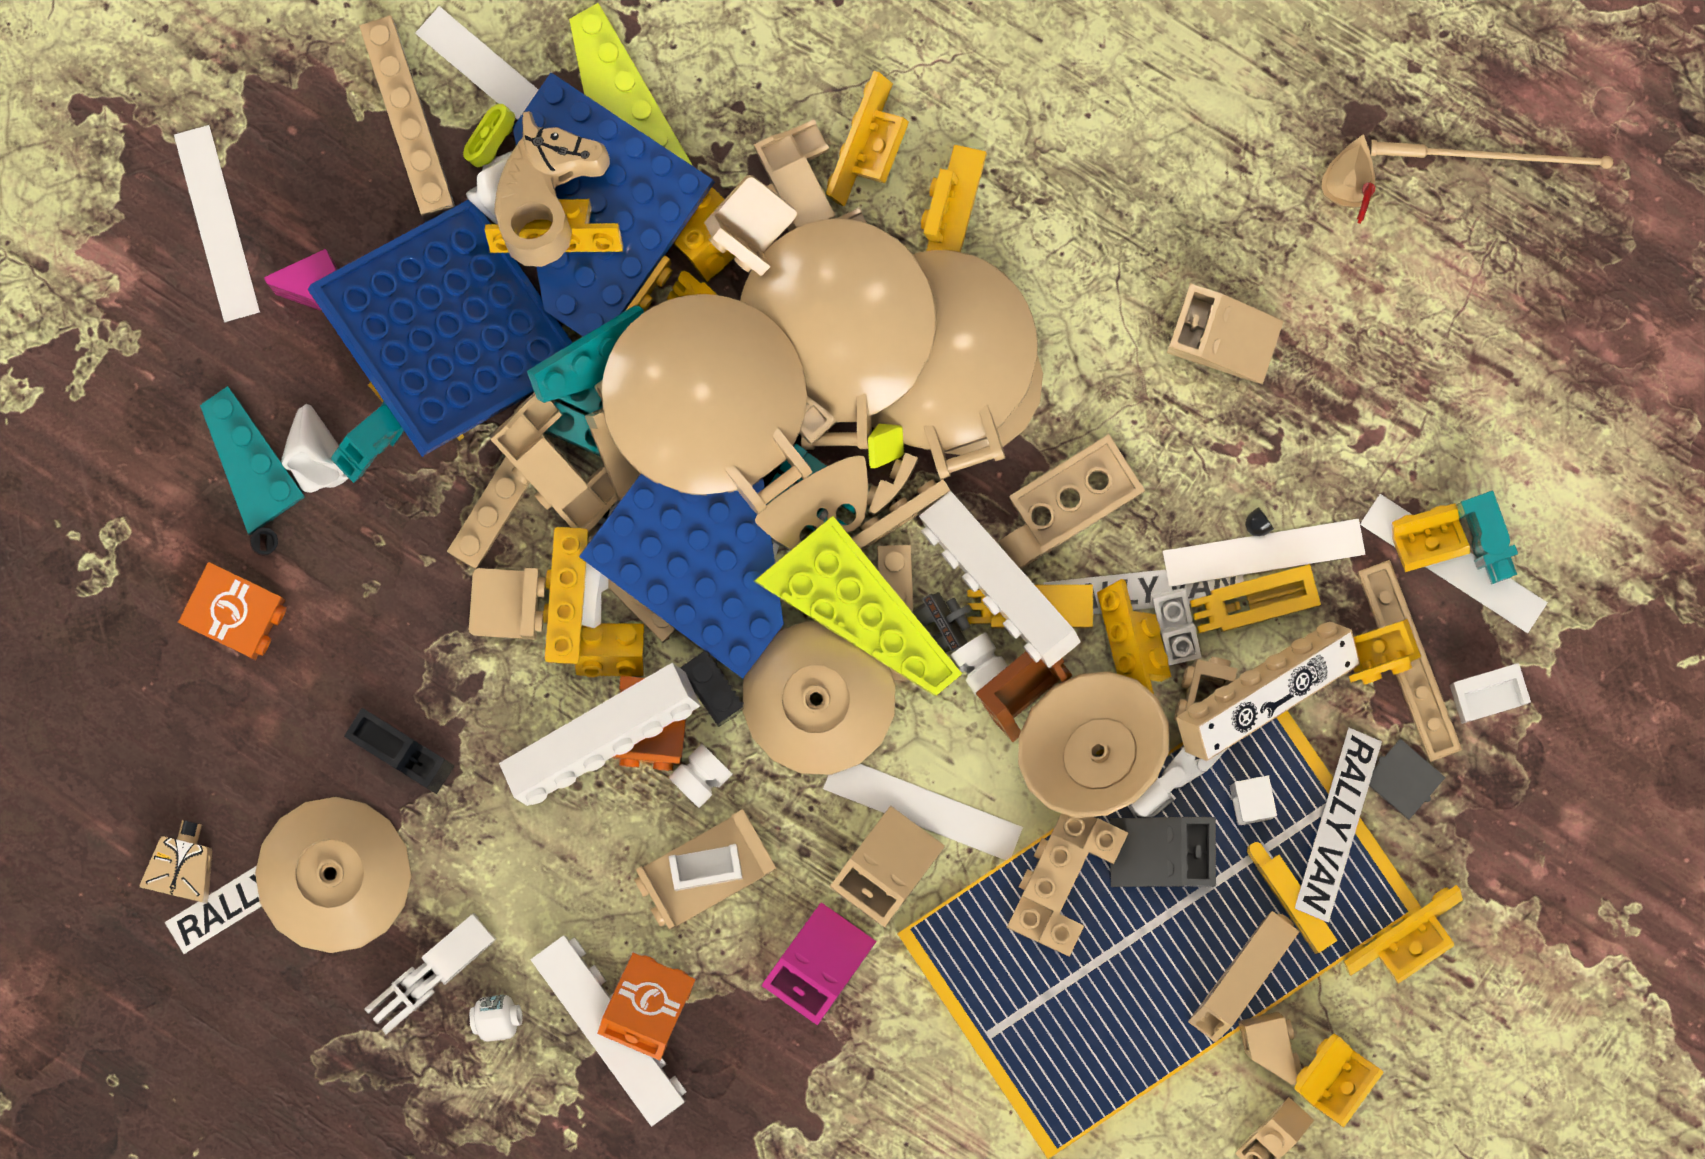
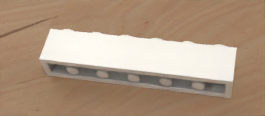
M951 491L919 516L925 526L921 530L923 535L933 546L939 543L945 551L941 554L953 569L959 566L965 572L962 578L973 592L980 589L986 596L982 601L994 615L999 612L1006 619L1003 622L1005 628L1015 639L1021 636L1027 644L1023 647L1036 663L1041 659L1050 668L1081 643L1072 626Z
M672 662L499 764L513 797L527 806L538 804L544 801L549 793L558 788L570 786L576 781L577 777L587 771H595L601 768L606 760L615 755L629 752L634 747V744L658 735L665 726L674 721L686 719L692 714L693 710L701 705L686 672Z
M563 935L530 960L652 1127L686 1102L682 1095L687 1091L676 1076L669 1079L662 1068L667 1065L663 1058H661V1061L597 1034L602 1017L613 994L609 996L603 988L602 984L606 980L595 965L589 968L581 958L586 952L574 937L569 941Z

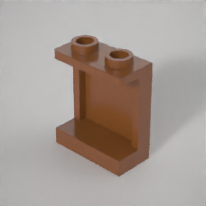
M1025 651L976 692L977 697L992 720L1012 742L1019 738L1021 732L1014 718L1054 684H1060L1073 676L1063 664L1064 660L1062 658L1048 668L1041 659L1036 663Z

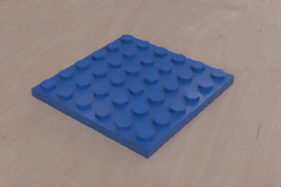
M469 200L317 280L307 289L422 457L532 395L534 390L527 370L572 344V341L559 322L544 311L541 296L516 260L511 257L510 253H490L484 230L485 224H490L483 212Z

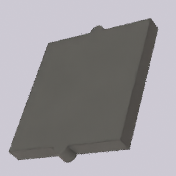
M1399 739L1385 756L1378 758L1379 763L1373 770L1369 786L1404 817L1410 820L1424 802L1431 800L1430 795L1446 777L1402 739Z

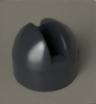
M1259 507L1246 518V529L1253 536H1264L1274 530V527Z
M269 528L257 529L250 538V546L258 555H269L278 545L276 533ZM260 534H266V551L260 550Z

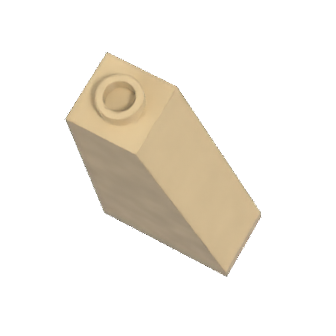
M1271 911L1188 1022L1214 1042L1221 1038L1234 1025L1300 932L1294 927L1293 922L1285 915L1276 914Z

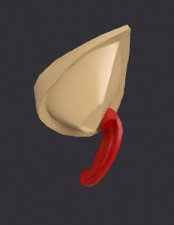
M1364 134L1350 143L1329 164L1321 179V190L1328 200L1342 207L1360 208L1357 216V223L1359 224L1364 220L1369 202L1376 189L1374 167Z

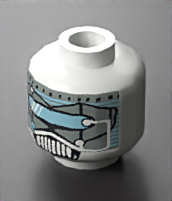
M507 995L482 997L476 1002L475 1007L470 1009L469 1017L472 1032L475 1035L478 1034L480 1039L486 1042L510 1039L515 1035L517 1026L522 1025L521 1008L519 1005H514L512 999Z

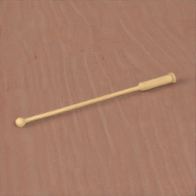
M1372 139L1370 144L1371 156L1386 155L1424 158L1427 155L1601 165L1604 169L1611 168L1614 163L1610 156H1603L1600 159L1428 148L1425 144L1377 142V140Z

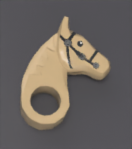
M527 111L523 112V137L509 156L499 179L495 199V215L500 233L511 257L524 266L542 267L558 260L569 248L572 235L569 222L556 195V186L580 176L599 177L604 175L610 165V157L605 145L597 141L577 136L559 127H537L532 113ZM544 219L552 222L550 229L538 238L525 239L519 237L521 229L533 220Z

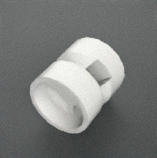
M986 632L950 655L956 667L961 672L967 673L965 681L975 696H977V691L1008 666L1002 656H995L996 647Z
M702 743L688 757L689 764H681L668 777L698 808L712 796L711 789L713 787L720 788L733 775Z

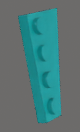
M637 305L631 307L527 370L536 398L546 403L592 388L603 380V373L615 343L626 328L644 313L643 308Z
M228 386L200 405L249 535L305 498L300 488L283 467L277 455Z

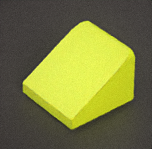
M879 423L868 437L870 468H878L903 456L902 426Z

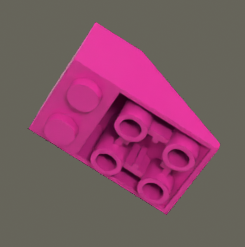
M821 902L761 986L810 1021L819 1025L877 941Z

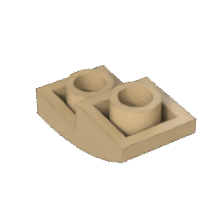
M905 453L903 460L897 459L889 477L895 480L894 484L880 480L878 487L871 486L867 496V505L870 506L869 515L877 516L897 498L909 481L918 462V457Z

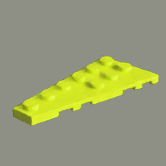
M599 3L570 18L569 21L584 95L692 165Z
M834 516L826 520L753 581L934 696L938 695L962 675L961 671Z

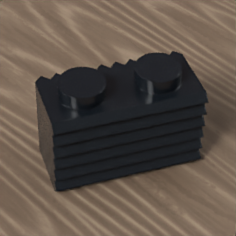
M702 652L680 667L686 672L695 694L718 727L742 712L744 702H741L736 691H733L732 685H729V681L725 679V675L722 674L717 663H714V659L710 657L709 652Z

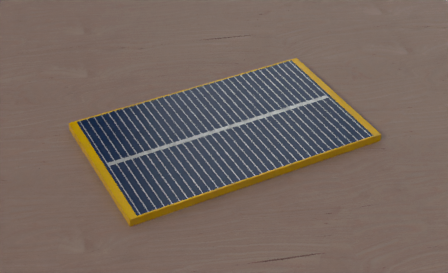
M1288 710L1230 746L1205 773L1183 787L1173 789L1171 793L1176 799L1160 813L1153 816L1216 817L1215 887H1110V862L1088 853L1060 912L1061 915L1084 925L1070 957L1007 928L1024 892L1023 889L1019 888V885L1027 869L1034 871L1039 861L1038 858L1034 857L1035 851L1042 838L1049 840L1053 832L1052 829L897 933L1047 1159L1239 1031L1238 1021L1261 1016L1347 958L1351 950L1359 945H1366L1375 939L1377 933L1387 926L1393 927L1403 920V917L1415 907L1421 908L1362 819L1359 818L1329 923L1325 921L1338 941L1320 953L1315 954L1299 932L1234 1025L1216 1042L1188 1022L1271 911L1276 914H1283L1292 921L1249 857L1247 847L1254 842H1259L1271 859L1280 855L1301 886L1333 777ZM1183 742L1169 751L1159 773V779L1163 776L1165 768L1184 747ZM1269 775L1277 816L1271 820L1238 825L1230 785L1237 781ZM1130 805L1107 816H1100L1099 819L1110 824L1111 818L1141 817L1135 815Z

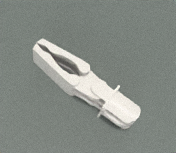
M1183 747L1165 768L1163 776L1160 779L1157 778L1136 802L1130 804L1132 812L1141 818H1150L1157 815L1176 799L1171 793L1173 789H1179L1205 773L1226 750L1205 761L1203 759L1195 760L1196 756L1186 753Z
M473 913L422 957L425 963L416 970L413 967L408 969L396 981L392 982L389 988L365 1007L364 1010L370 1014L392 994L396 993L398 996L373 1018L376 1024H379L405 1003L407 1007L382 1028L383 1032L388 1034L435 993L433 988L440 981L446 985L496 940L495 936L487 930L475 913ZM432 970L434 974L424 980L423 977ZM401 984L406 992L402 993L397 986ZM411 995L416 1001L414 1005L408 1000V996Z

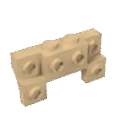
M815 119L791 130L772 135L754 144V149L771 182L767 187L790 204L797 213L796 218L787 227L789 232L805 224L827 219H849L867 223L860 207L835 218V214L808 161L829 151V147L820 133Z
M534 392L489 437L515 466L512 469L514 475L524 485L530 482L538 492L534 496L547 510L552 506L571 528H585L589 531L618 500L605 465L601 466L586 480L547 438L544 432L562 416V413L551 401L543 403L538 400Z
M1061 813L1049 840L1042 838L1035 851L1034 857L1038 858L1039 861L1034 871L1027 869L1019 885V888L1023 889L1024 892L1007 928L1070 957L1084 925L1061 915L1060 912L1088 853L1114 864L1128 832L1099 818H1076Z

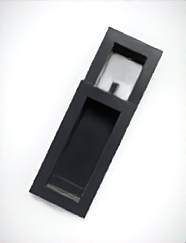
M361 708L344 735L350 741L435 794L439 792L455 766Z

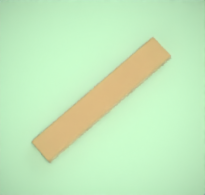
M1390 560L1358 571V577L1377 627L1380 628L1408 619L1421 657L1411 662L1412 669L1398 673L1396 677L1428 761L1432 762L1462 751Z

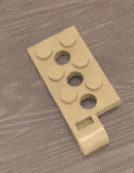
M1108 434L1009 496L1011 503L1025 525L1005 536L999 541V544L1015 564L1022 569L1143 494L1145 490ZM1092 473H1104L1108 479V485L1102 490L1093 489L1088 482V478ZM1065 490H1074L1079 495L1078 505L1073 508L1063 506L1060 502L1061 493ZM1039 507L1046 508L1051 515L1050 522L1044 526L1036 525L1031 518V513L1034 509Z

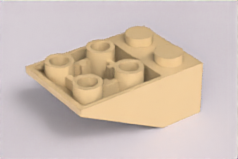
M1190 283L1167 353L1263 385L1284 321L1222 293Z
M890 806L832 882L830 888L885 928L939 856L945 845Z

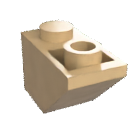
M1279 1012L1238 1021L1245 1054L1288 1083L1296 1084L1297 1073L1301 1071V1064L1298 1054L1296 1052L1292 1053L1290 1040L1294 1039L1291 1021L1289 1019L1285 1020V1017Z
M1288 1097L1267 1117L1235 1154L1240 1159H1280L1300 1140L1314 1119Z

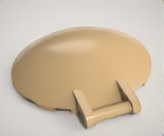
M849 219L815 221L786 233L763 253L770 267L762 276L753 269L751 270L745 282L740 301L768 316L791 341L803 367L807 396L829 412L837 422H857V432L824 433L812 445L801 435L802 448L814 450L815 446H858L859 449H868V437L872 433L871 416L879 413L895 401H899L916 383V379L923 370L925 363L929 360L936 335L937 316L934 295L929 279L916 261V257L897 238L876 226Z
M931 250L913 254L925 276L929 279L936 305V335L931 355L912 388L899 401H895L887 408L871 416V425L874 429L879 423L902 426L903 443L908 446L931 450L939 477L944 479L950 477L952 472L991 459L999 461L1006 458L997 429L1005 423L1004 421L1015 408L1020 406L1030 388L1035 363L1038 358V339L1034 318L1024 296L1003 272L985 260L970 254L949 250ZM988 439L990 446L948 460L946 459L944 452Z
M709 294L687 295L652 307L634 320L621 334L609 355L602 382L603 410L605 422L615 445L625 459L642 475L657 484L660 483L666 487L678 490V492L691 495L706 496L707 494L738 491L753 511L760 514L767 508L766 504L798 479H805L812 474L808 464L793 447L800 432L806 410L807 391L803 367L793 344L786 334L764 313L742 301L729 297ZM787 460L791 465L788 471L759 493L753 489V485Z

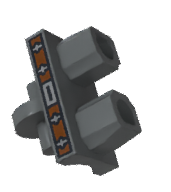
M937 592L922 599L924 603L912 612L924 627L935 621L940 633L933 636V638L945 653L949 651L954 652L968 643L961 630L965 631L971 627L965 615L973 611L970 604L960 608L955 597L945 603L941 594Z

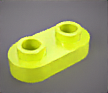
M496 104L491 107L466 143L463 151L464 158L475 167H482L491 163L503 140L513 130L515 125L514 112L504 104Z

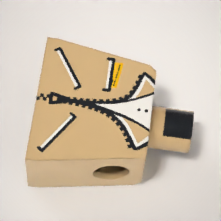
M182 820L177 840L161 836L141 880V888L208 903L212 848L197 845L202 827L201 824Z

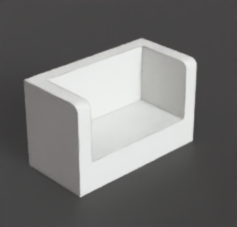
M1519 663L1449 685L1461 724L1531 702Z
M1269 775L1237 781L1230 785L1238 825L1271 820L1277 816Z
M737 844L669 856L675 891L743 879Z

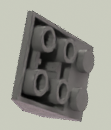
M1216 817L1110 819L1111 825L1128 832L1115 863H1110V887L1216 886Z

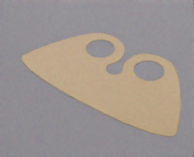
M864 456L848 457L798 482L766 505L767 508L760 514H757L755 522L773 539L789 549H793L801 542L800 532L805 526L814 525L818 528L824 523L823 520L817 517V511L820 508H825L828 511L827 519L831 516H834L836 519L838 507L843 504H850L855 508L856 518L849 525H840L847 533L855 530L863 522L867 507L868 479Z

